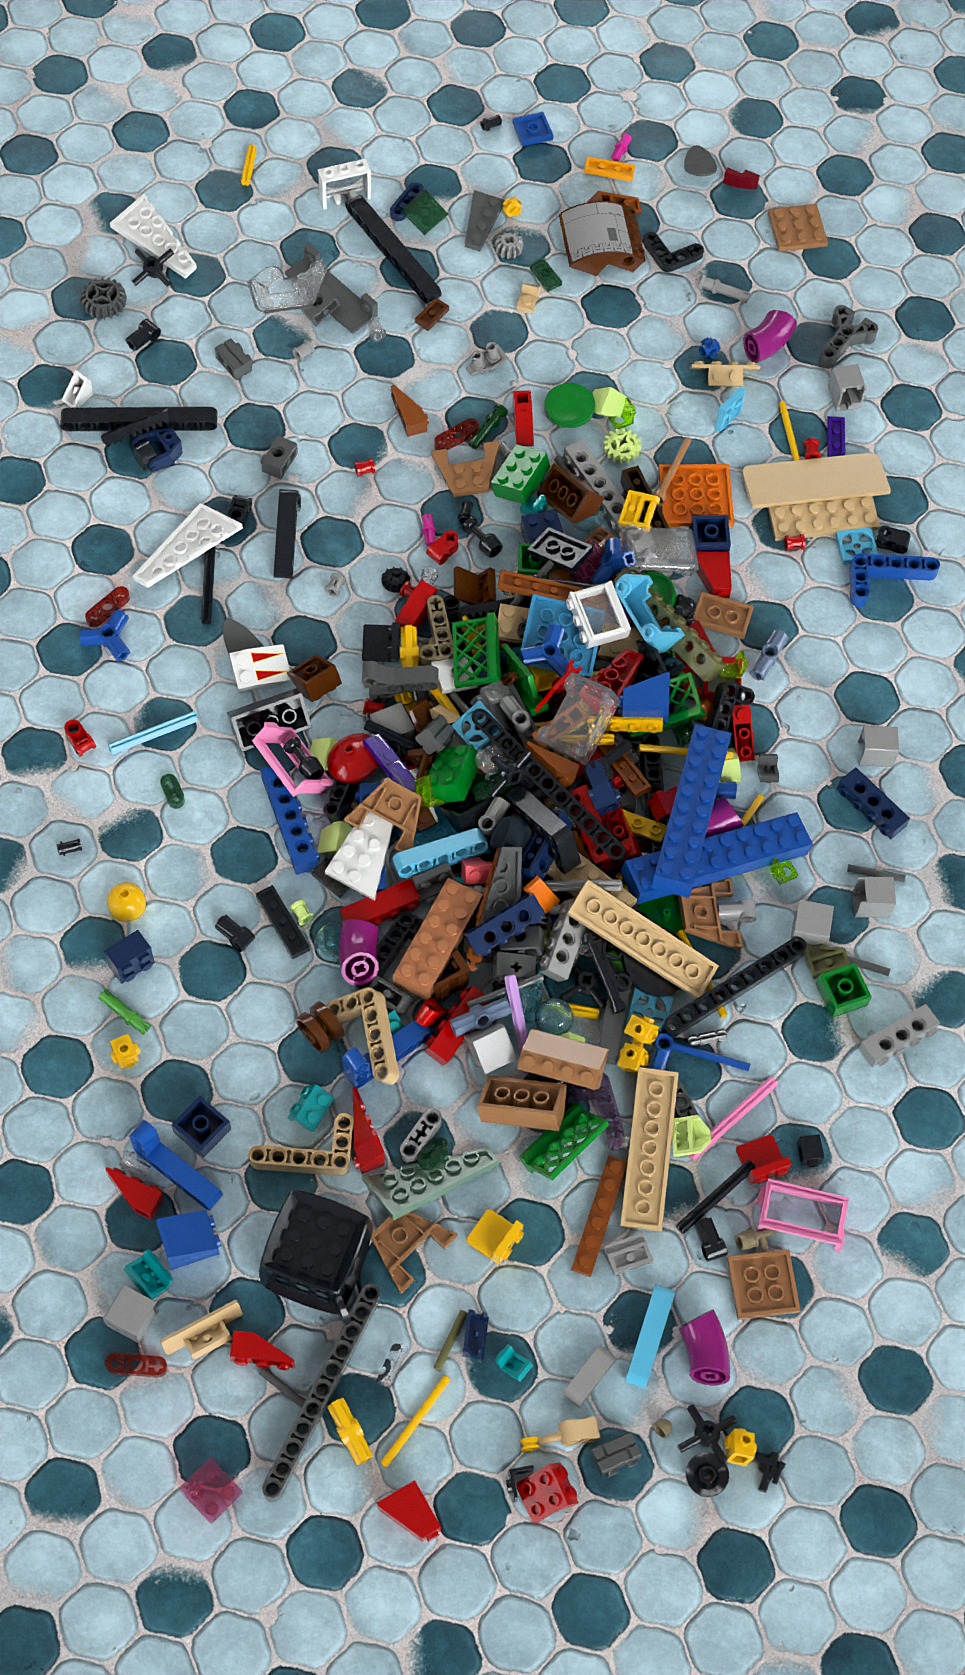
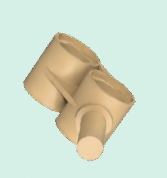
M596 1417L562 1421L558 1423L559 1429L557 1432L539 1437V1443L542 1446L560 1440L563 1446H571L580 1442L585 1444L598 1441L601 1437Z

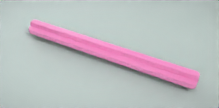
M769 1077L710 1130L711 1142L701 1153L688 1156L692 1160H696L777 1087V1080L774 1077Z

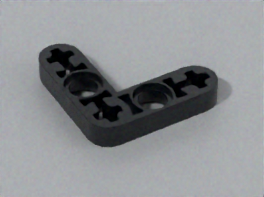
M647 232L644 235L643 244L664 272H672L703 258L704 247L701 244L695 243L670 253L655 232ZM662 250L664 253L657 254L655 251ZM678 256H685L686 259L680 260Z

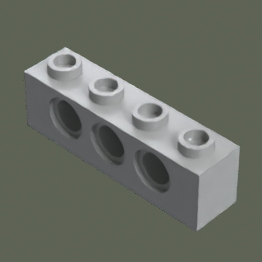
M574 898L566 900L560 905L558 919L552 927V936L548 939L545 955L540 960L539 972L557 982L568 980L586 926L566 914L575 900Z
M927 1004L863 1040L858 1049L872 1068L876 1065L882 1066L889 1061L891 1056L895 1055L897 1057L901 1055L906 1047H914L921 1042L923 1037L927 1036L929 1038L937 1032L936 1029L940 1022ZM912 1025L918 1026L920 1030H915ZM896 1035L903 1036L904 1040L898 1039ZM880 1044L886 1045L888 1049L881 1048Z

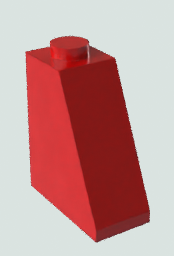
M694 551L692 565L708 593L723 598H730L732 590L730 552Z
M421 579L395 619V622L400 623V631L401 627L405 625H412L418 629L428 618L427 600L430 596L436 595L437 588Z
M415 1480L377 1502V1508L380 1512L421 1542L426 1539L430 1542L439 1536L438 1532L441 1531V1526Z

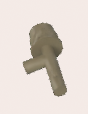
M748 1228L735 1235V1242L741 1251L757 1248L760 1245L761 1251L765 1252L770 1250L766 1237L780 1231L766 1228L755 1232L752 1228Z

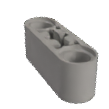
M427 1109L401 1144L400 1158L405 1164L415 1163L440 1129L442 1115L438 1109ZM430 1117H435L438 1121L435 1123H430L427 1121V1119ZM417 1135L421 1136V1137L419 1138V1140H418V1145H417V1143H416V1142H417ZM412 1149L415 1153L409 1156L404 1151Z
M599 1345L566 1387L563 1394L581 1407L617 1358Z

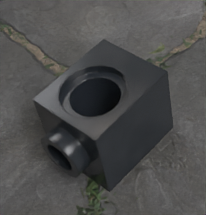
M820 1134L800 1136L797 1141V1148L801 1166H807L808 1168L819 1166L824 1159Z

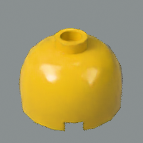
M131 882L117 884L108 893L107 906L109 913L113 918L124 922V920L135 921L146 910L144 892L138 885Z

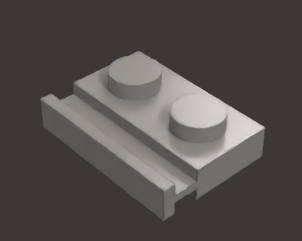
M643 1232L604 1245L603 1247L614 1276L653 1263V1258L644 1239Z

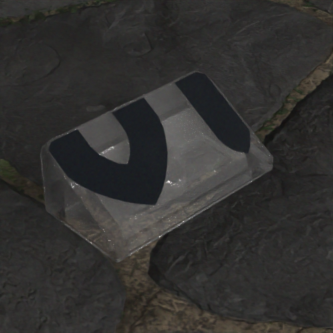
M395 1343L392 1345L376 1379L378 1384L391 1388L408 1352L407 1344Z

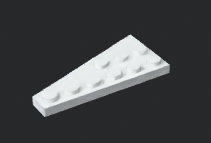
M145 194L140 196L110 222L112 229L151 256L159 258L171 248L175 254L163 264L186 279L197 269L194 260L183 249L180 241L175 238L169 226L158 215L152 203L150 204Z
M200 503L132 576L134 581L147 588L241 530L243 528L242 524Z
M369 812L360 829L353 827L326 868L325 874L375 901L394 825Z

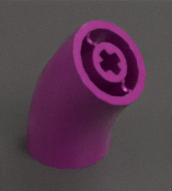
M772 310L766 314L759 326L747 331L743 337V345L749 360L758 363L779 351L788 342L796 328L797 322L795 318L785 311Z
M724 796L714 801L705 838L744 826Z
M345 920L342 922L340 931V969L345 981L353 985H363L372 981L379 969L376 953L379 929L374 924L363 920Z
M714 1309L681 1326L679 1331L688 1352L689 1376L697 1383L715 1386L726 1384L730 1380V1358L724 1331Z

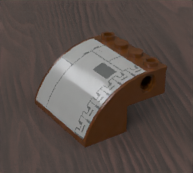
M593 201L578 204L562 211L559 214V220L569 267L597 276L608 264L634 272L646 261L634 208L616 202Z

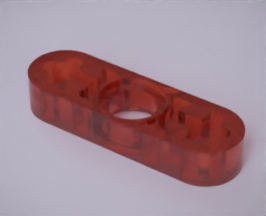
M469 418L437 435L434 440L435 449H447L448 451L472 438L479 430V422L476 419ZM457 432L460 433L462 436L459 438H455L452 436V434Z
M123 586L116 587L90 608L85 614L87 624L90 627H98L110 618L114 610L121 609L130 600L128 589ZM105 604L113 605L110 610L103 609Z
M111 1353L105 1359V1366L111 1374L160 1378L168 1370L166 1360L160 1356ZM114 1358H117L119 1363H125V1359H127V1370H124V1365H116V1368L113 1369L109 1363L113 1362ZM134 1360L142 1361V1368L138 1371L130 1368V1364ZM146 1360L152 1366L160 1362L163 1368H160L159 1372H155L153 1367H148V1372H145L147 1367Z

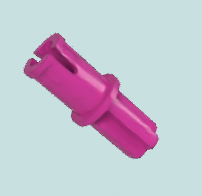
M624 133L620 141L616 143L615 150L611 155L613 161L619 162L623 154L627 152V147L632 140L629 134Z
M427 514L421 517L423 523L422 534L425 537L426 546H430L436 541V528L433 525V516L431 514H428V520Z

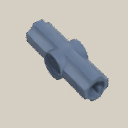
M780 629L774 630L768 642L763 646L762 652L749 672L753 679L763 681L771 667L775 664L778 655L789 638L784 631Z
M504 997L485 1006L480 1004L474 1005L468 1013L451 1019L449 1023L454 1035L457 1037L476 1028L485 1030L490 1027L493 1021L505 1017L512 1012L507 999Z

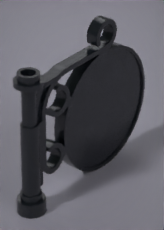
M637 911L638 913L647 918L644 912ZM661 927L662 929H664L665 931H667L668 933H670L671 935H673V936L676 937L677 939L681 940V939H680L675 933H673L672 931H670V930H668V929H666V928ZM593 933L582 937V944L588 945L595 962V967L609 997L610 1010L613 1015L627 1009L625 1002L619 998V992L627 991L631 984L639 991L654 997L669 996L680 990L679 987L612 943L608 947L615 948L618 953L617 956L606 953V944L608 942L606 939L597 940V936H594ZM621 957L624 973L615 976L609 960L616 961ZM617 979H624L626 987H621Z

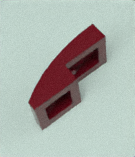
M727 168L723 184L742 189H757L760 175L746 169L742 174Z

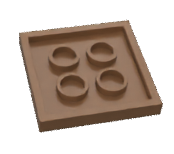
M817 204L768 209V217L779 252L827 246L828 240Z
M789 1249L727 1257L737 1320L800 1313Z

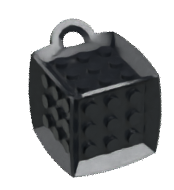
M290 1190L275 1219L264 1248L259 1266V1278L262 1285L266 1289L301 1305L339 1315L344 1325L351 1323L346 1305L359 1279L372 1238L373 1227L369 1217L334 1200L300 1190Z

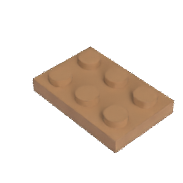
M701 592L693 619L699 620L705 629L744 640L754 606Z

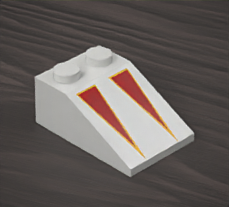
M283 644L229 653V660L238 693L291 681L287 675L290 669Z

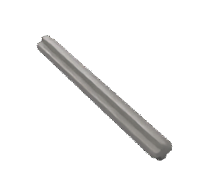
M543 880L551 891H580L587 881ZM589 880L605 891H621L623 887L621 880ZM521 881V892H525V890H524L523 888H524L527 884H523L522 881Z

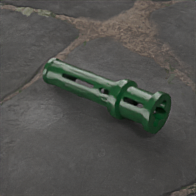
M495 404L494 410L487 414L484 424L468 442L472 449L477 450L491 430L498 427L501 419L507 416L508 410L503 405Z

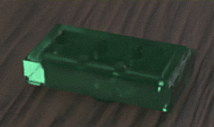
M545 259L530 265L531 272L548 292L562 285V280Z

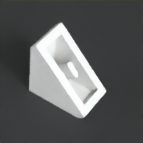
M78 370L75 371L62 398V401L71 408H79L93 396L91 380Z

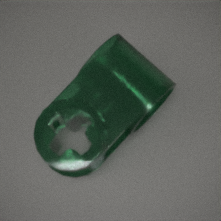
M692 722L672 728L679 747L684 748V745L690 744L694 729Z

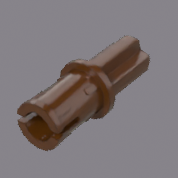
M511 671L506 676H502L501 685L494 686V692L513 684L518 679V674L515 671Z

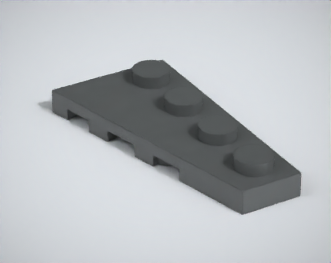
M474 190L465 247L481 251L503 208L502 203L505 201L504 199Z
M522 847L500 848L481 923L521 898ZM504 921L501 926L509 927L510 924L508 921Z

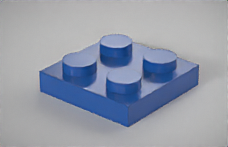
M544 112L512 119L522 147L553 140L554 135Z

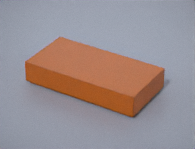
M538 875L523 888L527 894L533 893L545 914L560 902Z

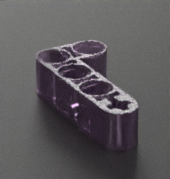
M603 1073L601 1085L603 1086L596 1090L571 1084V1095L574 1096L575 1101L593 1100L597 1116L605 1120L613 1119V1121H608L610 1125L602 1134L607 1148L610 1150L620 1149L624 1142V1128L609 1077Z

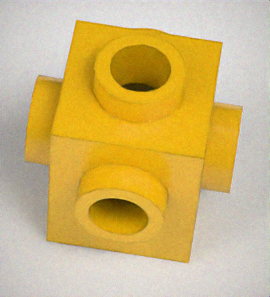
M632 1014L624 1033L632 1036L633 1042L651 1045L658 1036L659 1026L653 1024L655 1020L644 1015L642 1018Z
M129 1034L109 1041L113 1051L110 1053L114 1064L118 1063L120 1069L131 1068L139 1062L138 1054L141 1052L137 1043H132Z
M625 1042L624 1047L619 1051L617 1065L623 1071L638 1074V1068H644L648 1064V1052L643 1048L644 1045L632 1042V1044Z
M738 1428L727 1435L724 1440V1448L728 1458L726 1462L746 1466L755 1457L757 1449L755 1433Z

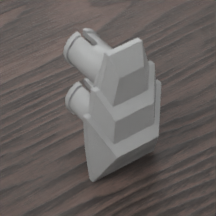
M489 342L486 345V350L482 352L474 351L472 353V362L466 367V370L471 376L488 371L491 372L509 358L498 344Z

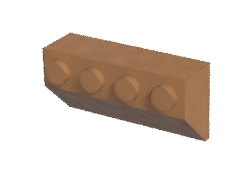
M531 1029L522 1048L517 1069L596 1090L600 1089L609 1049Z
M488 1076L477 1104L480 1121L559 1131L564 1117L566 1084Z

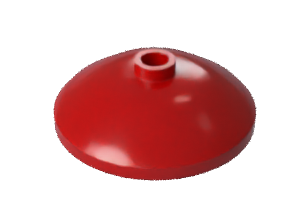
M364 733L351 734L340 739L332 747L328 754L327 767L336 780L344 783H355L368 778L376 771L379 764L363 745L364 739L371 737V735Z

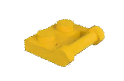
M629 490L618 524L649 533L651 529L650 523L660 498L655 495ZM645 501L650 502L644 521L641 523L639 519Z

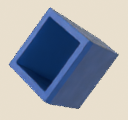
M670 672L623 688V695H619V714H622L623 717L663 718V723H668Z
M206 1210L156 1219L171 1270L220 1254L218 1247L222 1246L218 1234L214 1235L212 1228L216 1227L212 1215L208 1216Z

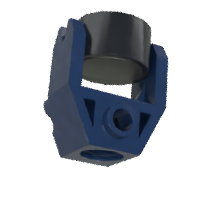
M172 428L151 430L137 437L132 442L134 445L132 447L133 454L143 470L149 469L150 472H156L168 465L173 466L175 460L183 453L181 440ZM154 443L162 453L158 457L154 448L152 447V444Z
M601 758L587 763L582 768V773L587 785L592 787V789L588 790V793L596 811L601 816L622 807L620 803L622 796L612 781L614 773L609 760Z

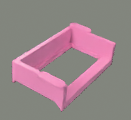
M265 722L264 727L252 742L293 797L298 794H320L322 796L330 786H333L334 781L324 771L320 779L303 780L297 787L266 743L280 744L283 748L288 740L293 737L299 738V736L292 727H279L276 723ZM301 740L300 749L306 757L313 756ZM287 753L299 770L301 761L294 753Z
M768 1179L766 1184L760 1187L758 1205L761 1206L756 1231H760L762 1228L772 1229L834 1244V1250L841 1251L845 1235L843 1229L849 1198ZM771 1190L841 1207L836 1234L766 1218Z

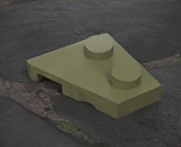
M806 943L805 954L813 979L818 978L820 974L850 964L846 949L843 947H829L828 945L812 946Z

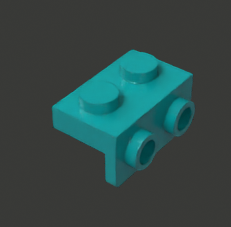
M317 1084L308 1085L303 1088L299 1101L290 1108V1115L288 1116L290 1121H297L310 1132L315 1131L335 1099Z
M150 1249L145 1250L140 1258L127 1264L124 1268L125 1273L139 1291L151 1300L168 1291L173 1282L170 1272L165 1270L158 1257Z

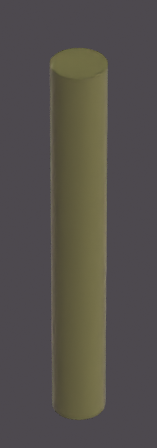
M460 1310L436 1360L434 1369L442 1370L467 1317V1312Z

